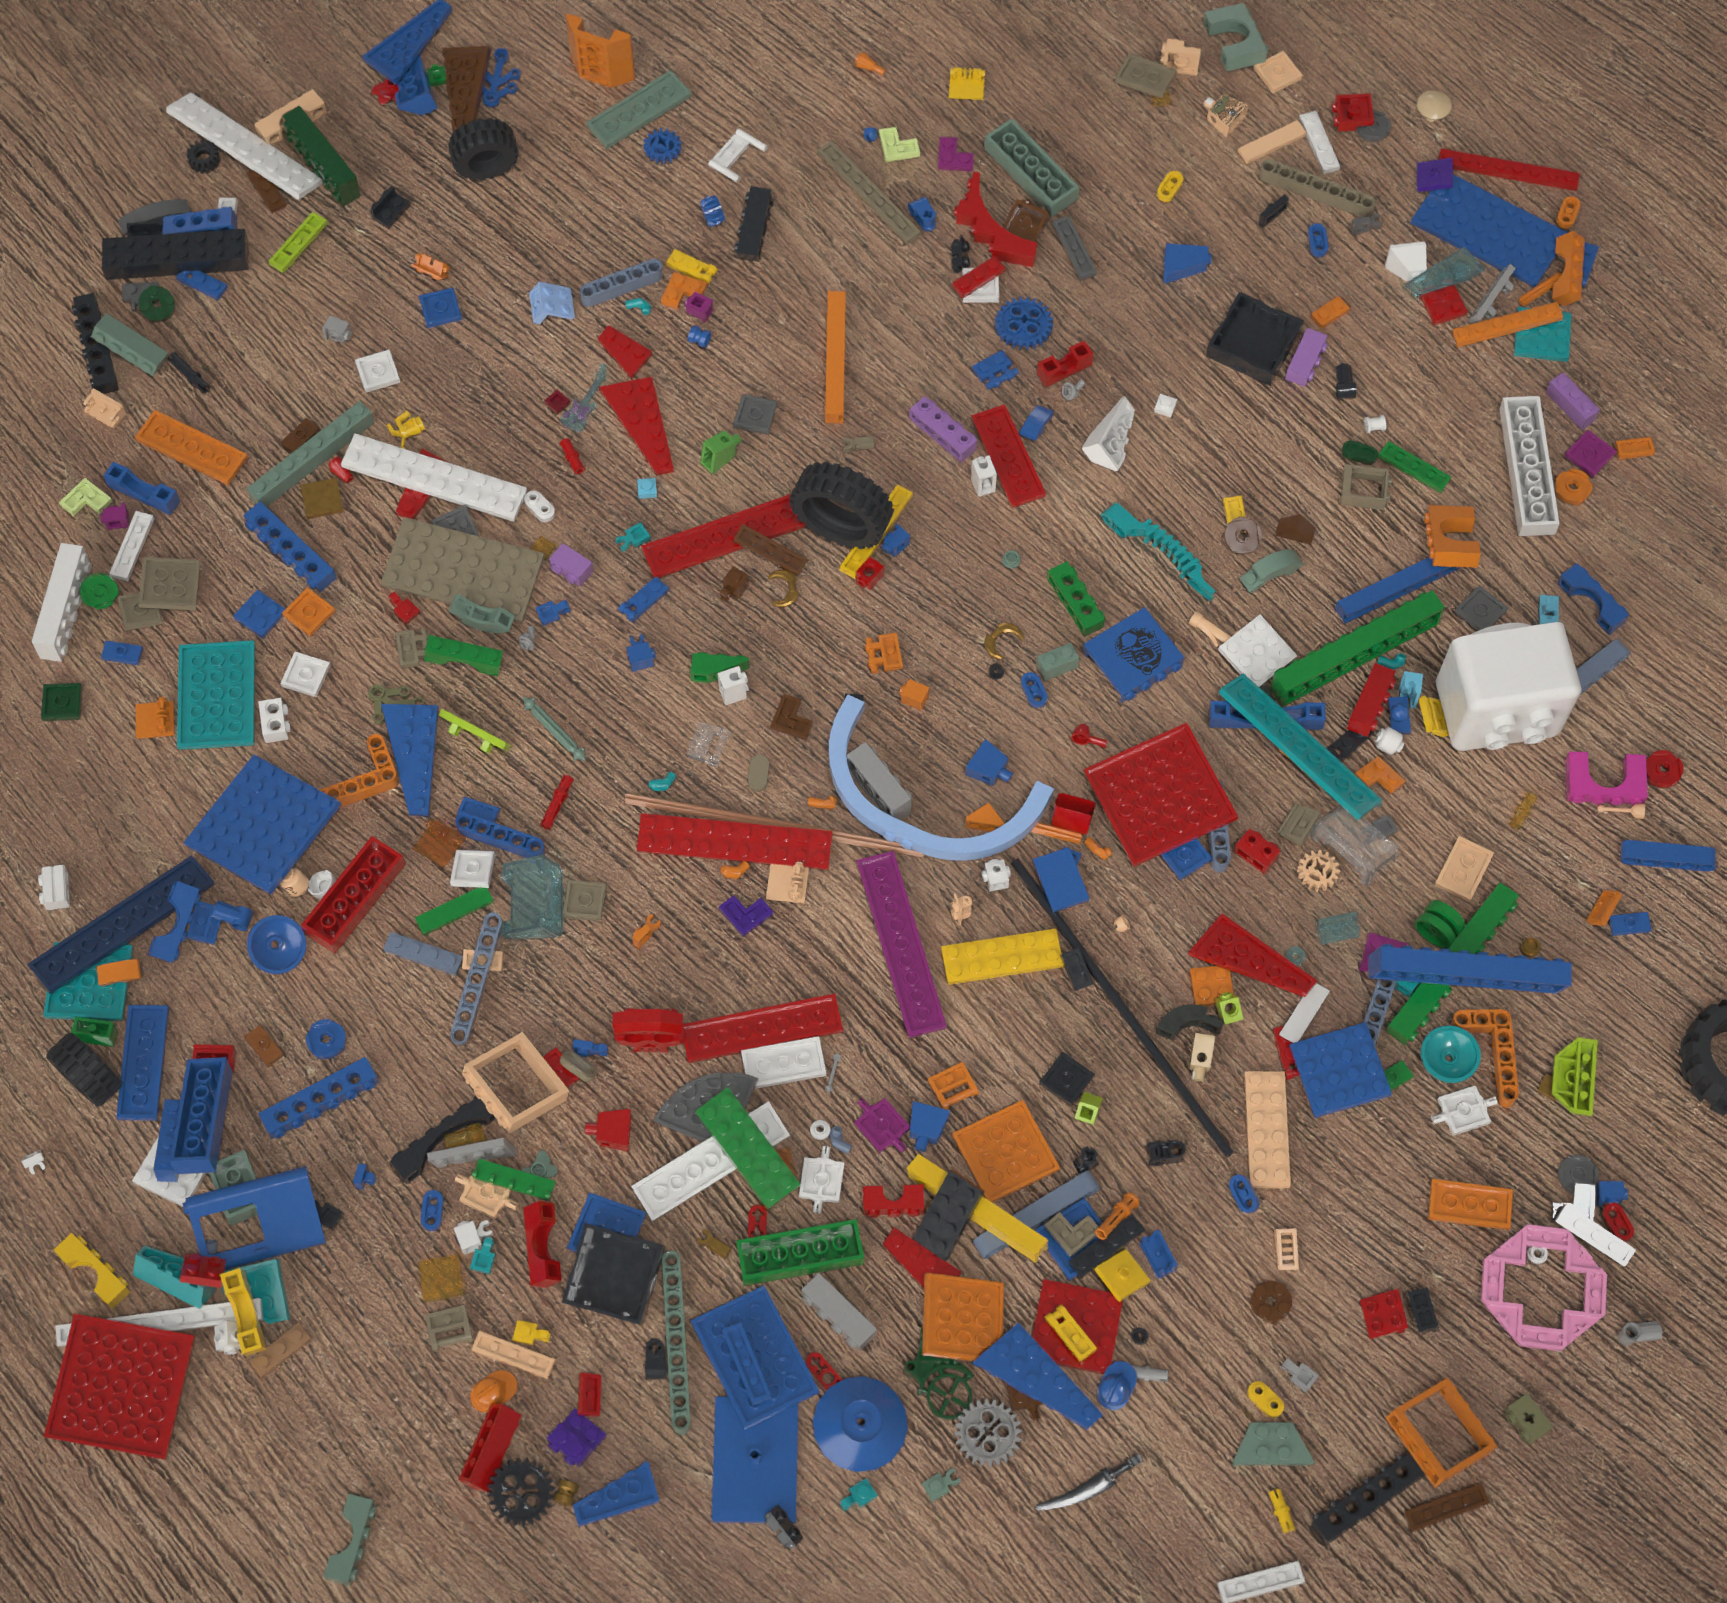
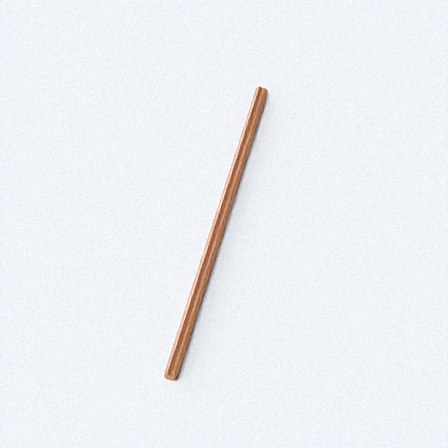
M626 793L625 795L626 804L719 821L832 831V841L890 852L894 851L895 853L917 857L925 856V854L913 849H905L898 842H890L882 838L634 793Z

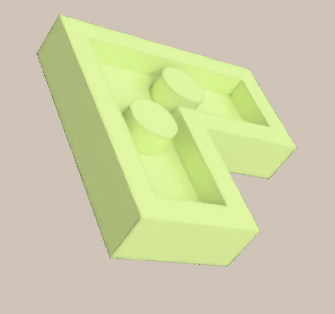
M896 127L879 129L885 162L920 157L917 138L899 141Z
M84 478L59 504L74 516L86 504L100 514L113 501L103 491Z

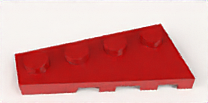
M895 1227L883 1243L885 1249L908 1271V1274L920 1284L923 1290L926 1273L960 1277L962 1274L960 1270L942 1260Z

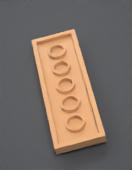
M1245 1071L1249 1180L1253 1188L1290 1189L1285 1072Z

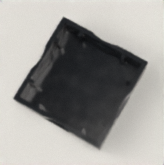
M1239 291L1228 310L1225 320L1217 328L1207 346L1206 357L1271 386L1299 338L1304 320L1282 310L1274 309L1262 301Z
M585 1223L576 1251L575 1265L569 1275L562 1303L643 1326L666 1246Z

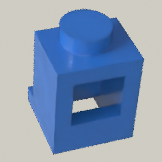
M896 524L895 531L889 532L884 537V544L881 545V548L885 553L895 557L910 545V535L899 524Z
M1599 1181L1595 1187L1597 1207H1601L1603 1203L1620 1204L1623 1200L1628 1199V1190L1624 1188V1181Z

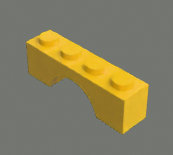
M71 1233L53 1251L70 1269L78 1266H89L95 1269L98 1281L94 1291L101 1300L113 1309L130 1293L126 1287L128 1283L121 1276L117 1278L113 1274L115 1270L107 1262L103 1264L99 1260L101 1256L94 1249L90 1251L85 1246L88 1243L80 1235L76 1238Z
M238 1268L220 1274L225 1295L234 1312L237 1338L242 1354L249 1356L267 1350L246 1272Z

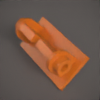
M417 253L415 256L417 262L411 264L418 272L428 273L436 280H442L450 276L446 274L450 269L447 263L434 259V263L431 264L433 257L424 253Z

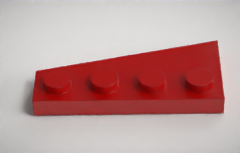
M423 448L420 451L422 455L447 462ZM405 487L397 506L396 514L402 518L406 517L414 520L432 496Z

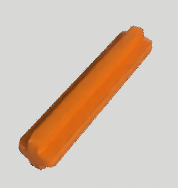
M1555 273L1520 296L1519 304L1526 306L1552 289L1553 283L1560 278L1561 274Z
M1040 822L1031 831L1075 844H1080L1082 840L1081 833Z

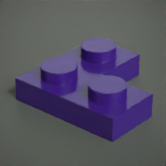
M733 895L719 906V910L742 937L774 915L771 908L762 898L745 909Z

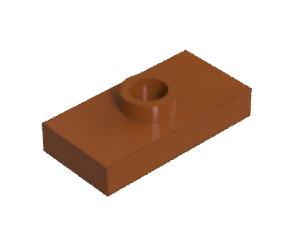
M260 1025L244 1036L245 1040L267 1067H270L284 1056Z

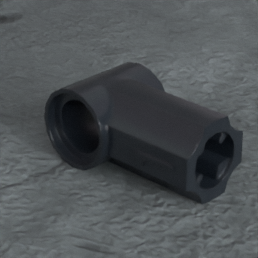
M1342 363L1335 368L1337 380L1336 398L1355 399L1357 389L1356 383L1353 382L1352 367L1347 363Z
M1083 1148L1079 1156L1072 1160L1079 1174L1099 1166L1097 1160L1098 1153L1095 1148Z

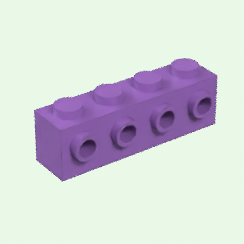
M924 396L909 409V419L961 463L977 449V438L975 435L968 433L959 422H955L950 418L946 411L938 408L933 400H929Z

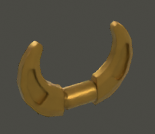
M787 570L772 572L768 576L769 580L782 578L789 586V592L786 597L780 601H772V605L776 607L792 605L797 600L799 591L796 589L797 579L795 575Z
M1001 623L996 626L997 628L990 635L987 634L984 641L985 650L993 658L1001 660L1004 658L995 649V640L1002 633L1015 634L1020 641H1023L1022 631L1012 623Z

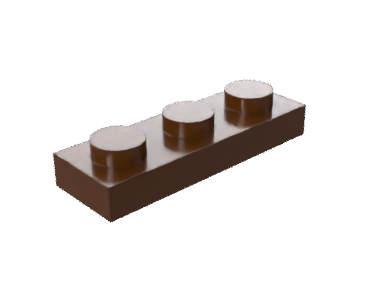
M253 169L246 172L248 179L271 214L287 207L286 201L274 183Z

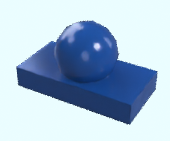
M1408 696L1389 697L1391 728L1401 734H1411Z

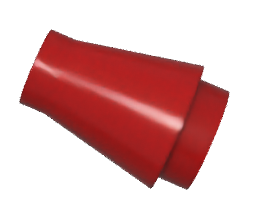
M337 456L329 462V470L344 481L345 484H348L354 479V476L349 469L341 466L343 458L341 459Z

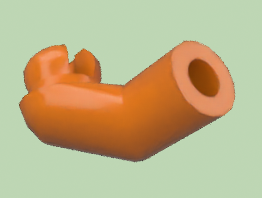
M828 796L827 800L809 797L807 804L811 807L832 810L836 807L837 799L833 796Z
M1091 837L1085 840V846L1102 860H1107L1112 855L1109 847L1102 849Z
M742 861L737 867L723 865L720 872L726 878L738 879L750 868V865L746 861Z

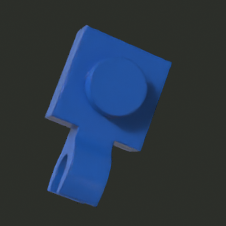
M567 600L561 601L554 605L553 601L535 607L543 626L559 620V614H566L571 611Z

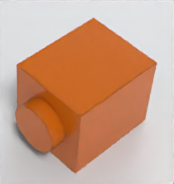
M909 679L907 684H903L900 689L901 703L922 711L929 697L930 687Z

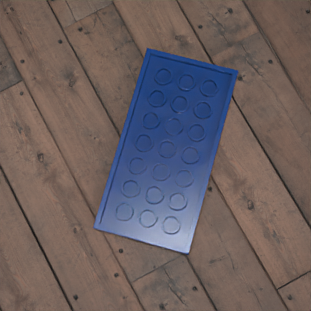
M1454 174L1453 188L1431 190L1410 224L1499 270L1511 264L1515 267L1511 276L1533 287L1538 285L1557 256L1555 253L1556 238L1568 233Z

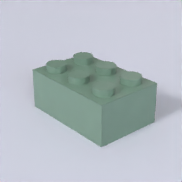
M245 1150L217 1161L216 1172L210 1173L216 1190L257 1179ZM254 1204L224 1211L231 1226L258 1215Z

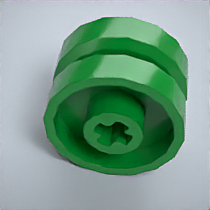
M1431 900L1425 907L1424 912L1414 921L1417 932L1426 941L1442 949L1449 948L1455 941V936L1459 935L1466 925L1462 916L1453 907L1440 900Z

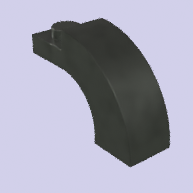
M1194 1004L1183 1005L1171 1010L1161 1019L1155 1034L1174 1041L1176 1035L1182 1029L1194 1026L1220 1035L1224 1021H1221L1217 1016L1206 1015L1208 1007Z

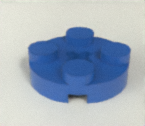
M323 1019L315 1022L310 1027L311 1029L306 1035V1044L309 1051L317 1059H331L345 1050L346 1034L339 1023ZM327 1035L328 1038L331 1037V1040L328 1043L321 1042L324 1039L323 1036Z

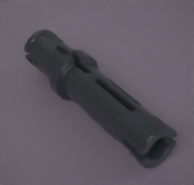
M172 352L170 356L173 359L168 357V361L188 379L191 385H194L202 394L207 393L209 390L205 387L210 389L211 386L201 377V374L194 371L177 352Z

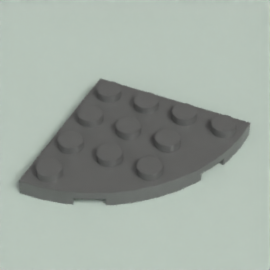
M736 1072L714 1073L694 1079L679 1088L668 1101L666 1100L653 1122L704 1142L712 1136L696 1116L695 1111L727 1087L746 1110L759 1079L748 1074Z

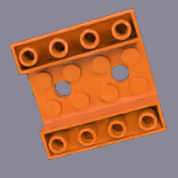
M566 14L571 60L580 78L610 88L635 79L630 34L614 30L611 38L608 40L602 36L599 37L584 31L583 18L577 15Z

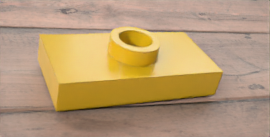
M1242 495L1223 498L1227 525L1235 518L1246 517Z

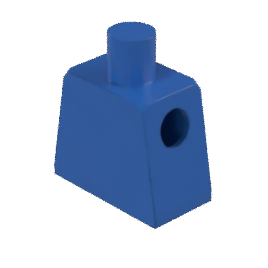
M986 739L969 761L965 770V775L991 786H994L999 778L1009 783L1014 773L1006 769L1008 757Z
M913 1101L910 1138L916 1140L915 1150L926 1152L928 1143L937 1145L949 1121V1110Z

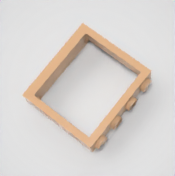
M523 1032L464 1065L462 1072L463 1077L466 1079L465 1082L474 1089L476 1097L485 1103L488 1112L496 1117L499 1126H503L508 1134L565 1102L569 1094L568 1088ZM516 1048L552 1095L512 1117L476 1070Z

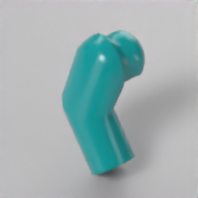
M1398 653L1393 659L1380 656L1377 664L1394 670L1405 664L1406 656L1402 653Z
M669 771L664 779L650 780L649 788L653 791H666L677 776Z

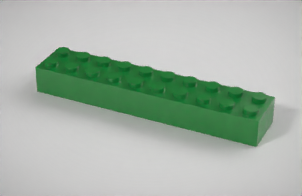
M1433 590L1428 593L1423 592L1415 600L1404 602L1396 610L1391 609L1384 616L1372 619L1369 624L1358 626L1354 632L1343 634L1337 641L1326 643L1322 649L1309 652L1305 658L1294 660L1288 667L1277 669L1274 672L1270 692L1279 705L1285 707L1438 626L1445 606Z

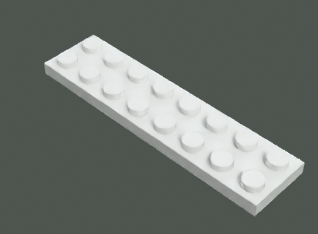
M769 1101L749 1113L751 1119L772 1147L790 1136ZM710 1137L631 1187L653 1222L735 1171L736 1168L713 1137Z

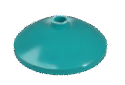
M1441 1026L1432 1030L1424 1039L1421 1046V1060L1427 1072L1434 1078L1446 1083H1459L1469 1079L1477 1071L1481 1061V1051L1478 1042L1468 1031L1456 1026ZM1445 1057H1450L1452 1061H1447Z

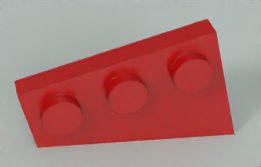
M609 325L598 337V342L617 361L619 367L627 373L630 380L634 378L652 356L651 350Z

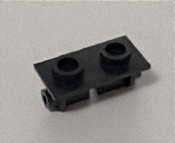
M960 235V240L955 239L951 243L952 256H957L952 258V270H954V273H960L963 268H969L968 266H970L968 256L970 245Z
M779 1504L764 1515L765 1522L773 1532L778 1529L781 1530L777 1538L785 1548L787 1547L790 1550L804 1539L800 1530L794 1526L788 1518L786 1511Z

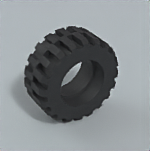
M480 118L476 121H469L468 124L461 125L459 129L453 132L448 143L455 171L462 177L469 178L470 180L479 179L481 181L488 178L493 179L495 176L499 177L515 165L519 156L513 129L499 119Z
M73 1033L65 1034L47 1052L46 1058L96 1107L102 1106L121 1088L122 1081Z

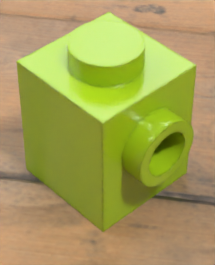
M1084 1092L1079 1102L1075 1119L1094 1125L1103 1098Z

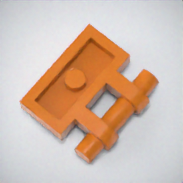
M897 633L878 635L879 642L873 643V638L871 637L865 639V651L869 657L867 662L872 674L879 673L878 666L881 665L884 667V672L903 669ZM880 650L882 657L876 658L875 652Z

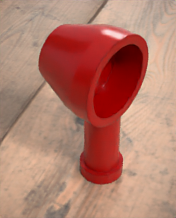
M1079 724L1071 736L1072 741L1078 745L1091 743L1105 749L1107 739L1091 736L1089 726L1086 724Z

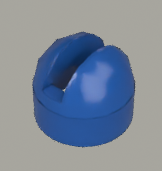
M865 128L864 139L867 142L875 141L877 139V129Z

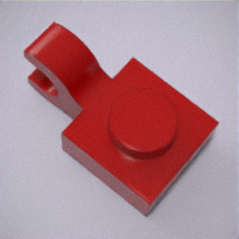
M394 591L388 596L390 598L389 601L396 607L393 609L394 613L406 625L420 614V610L408 598L402 601Z

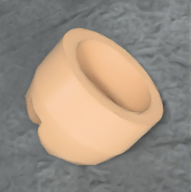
M1124 915L1115 919L1113 925L1118 926L1116 931L1124 932L1130 929V924Z

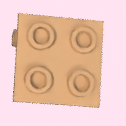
M796 862L793 866L771 864L766 900L804 904L809 868H805L802 862Z

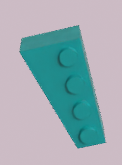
M146 1245L136 1254L133 1276L198 1309H201L217 1290V1287L180 1282L183 1257Z

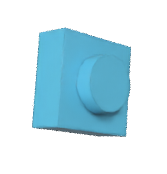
M655 478L637 479L639 499L657 497Z

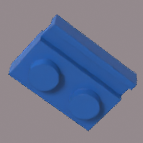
M198 901L193 910L194 914L186 939L209 943L214 946L221 921L211 917L215 905Z

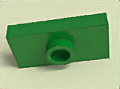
M1403 1060L1384 1071L1391 1091L1414 1077Z

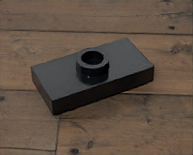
M1284 194L1276 202L1270 203L1265 211L1260 214L1258 225L1262 228L1285 211L1288 207L1289 197Z
M1079 948L1060 955L1074 992L1094 984Z

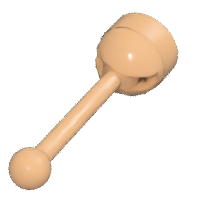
M1641 803L1633 805L1631 809L1604 807L1603 805L1597 807L1598 812L1601 813L1604 811L1630 812L1637 819H1644L1645 804Z

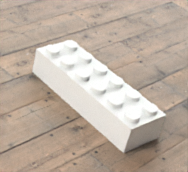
M66 543L60 544L32 638V644L40 659L62 662L64 655L67 654V643L73 634L72 626L77 621V609L82 604L79 590L80 585L92 569V563L89 561L83 546Z

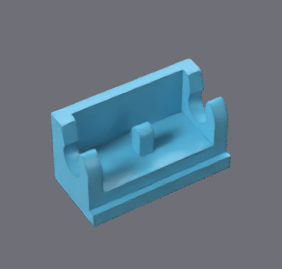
M1404 671L1398 691H1400L1399 697L1408 696L1410 708L1415 709L1421 694L1423 674Z

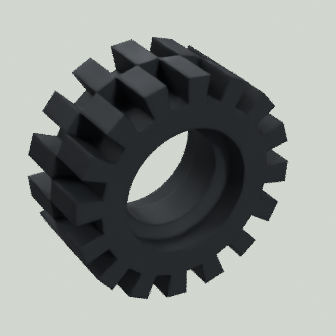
M200 140L201 143L195 141V145L191 144L190 148L187 149V159L191 169L195 170L196 173L200 170V174H204V171L207 174L210 173L209 170L215 171L214 167L218 168V163H220L217 146L213 142L210 143L209 140H206V143H204V140ZM201 154H210L205 160L197 159Z

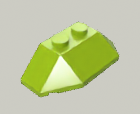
M1578 1037L1554 1057L1552 1095L1573 1114L1593 1115L1598 1040Z

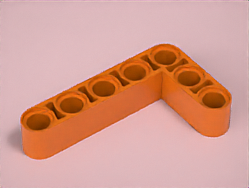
M372 734L367 739L369 752L376 770L320 789V791L331 797L337 795L336 799L341 803L339 808L394 789L398 785L399 781L396 770L381 735ZM375 744H381L379 747H373ZM381 760H387L385 763H379ZM387 776H393L389 780L385 779ZM374 782V785L366 786L368 783ZM357 789L355 792L349 793V790Z
M1503 1009L1457 1011L1453 1016L1451 1026L1460 1027L1469 1033H1491L1497 1100L1502 1107L1509 1108L1513 1106L1518 1098L1519 1091L1511 1015ZM1457 1019L1464 1020L1465 1024L1458 1023ZM1476 1019L1484 1020L1485 1024L1478 1023ZM1496 1019H1502L1505 1024L1498 1023ZM1498 1037L1505 1038L1507 1042H1501ZM1500 1056H1506L1509 1061H1503ZM1502 1075H1508L1511 1080H1505ZM1504 1093L1510 1094L1512 1099L1505 1098Z

